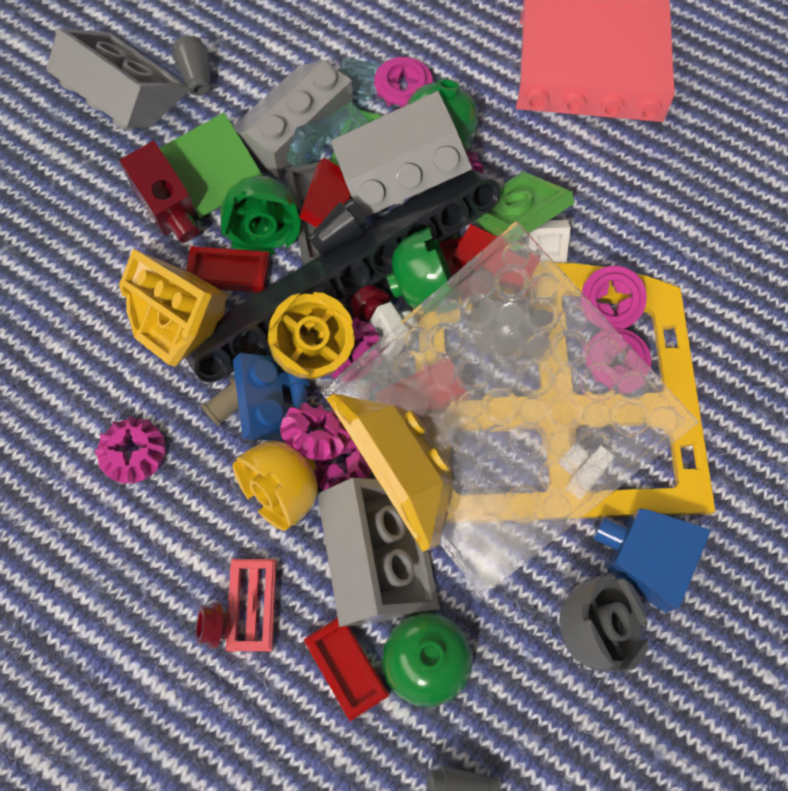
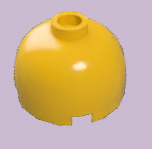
M314 292L313 294L303 295L298 293L288 297L275 310L269 323L268 344L274 360L285 372L297 378L315 380L334 373L348 359L354 347L355 336L353 337L354 331L351 325L353 322L350 313L338 300L325 293Z
M276 440L258 444L236 458L237 461L233 463L232 468L242 492L248 500L253 496L256 497L263 505L257 512L273 527L286 531L292 525H296L311 510L318 493V483L314 473L316 464L313 459L302 456L299 451L293 449L290 445Z

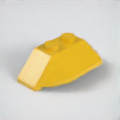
M132 249L119 283L121 295L126 297V310L134 338L165 363L175 367L213 334L217 322L220 321L224 314L225 302L228 294L194 274L136 249Z
M332 394L326 398L413 535L421 551L425 552L438 546L441 540L452 484L446 472L451 468L437 447L430 449L422 437L426 429L413 410L410 409L406 412L405 409L395 405Z

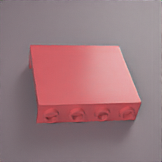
M523 0L520 25H523L520 88L516 109L664 122L674 97L670 0Z

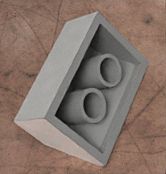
M57 29L46 71L59 79L62 87L77 92L84 97L90 107L103 111L112 117L113 123L125 130L152 127L187 94L189 88L186 84L112 33Z
M324 60L300 65L242 117L233 128L252 159L280 180L286 174L284 167L294 166L349 114L351 107L353 108L352 80Z
M439 91L330 140L347 187L355 204L365 217L472 169L458 132Z
M351 478L317 494L339 627L374 624L405 618L422 612L430 613L440 610L428 551H421L413 535L377 479Z

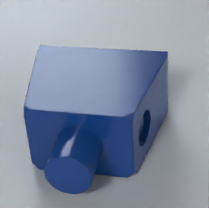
M639 508L628 518L626 525L603 515L592 539L614 549L606 569L611 575H614L618 580H627L640 596L659 610L668 613L680 608L711 530Z

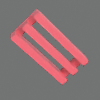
M231 559L228 600L230 630L226 639L225 651L273 652L277 575L276 559ZM242 569H249L245 641H238ZM259 569H266L262 641H256Z

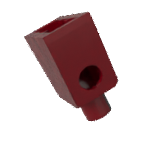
M153 140L119 159L134 193L162 234L169 235L173 232L181 243L195 238L200 229L194 221L197 214L191 197L156 142Z

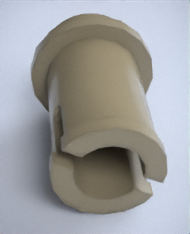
M232 377L229 379L231 384L207 403L201 405L218 427L239 409L236 383Z

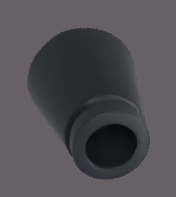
M351 199L343 204L339 201L313 230V233L308 236V239L323 256L328 251L331 252L364 235L362 230L370 224Z

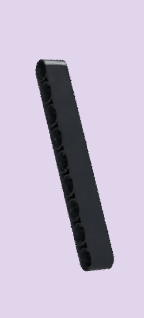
M471 169L431 187L362 230L364 235L331 252L328 251L323 256L320 255L224 314L220 321L217 322L213 334L189 354L185 360L201 381L213 383L225 378L234 372L233 359L238 354L261 355L270 349L268 344L270 320L278 305L288 297L300 293L299 295L308 294L309 291L315 288L313 293H325L343 304L363 287L373 285L393 272L392 257L394 251L405 238L430 227L433 230V236L429 239V242L437 239L440 243L496 207L500 199L501 191L499 184L492 178ZM348 267L347 271L343 275H341L343 271ZM247 331L243 337L237 339L238 335ZM212 353L209 358L201 361L206 354Z

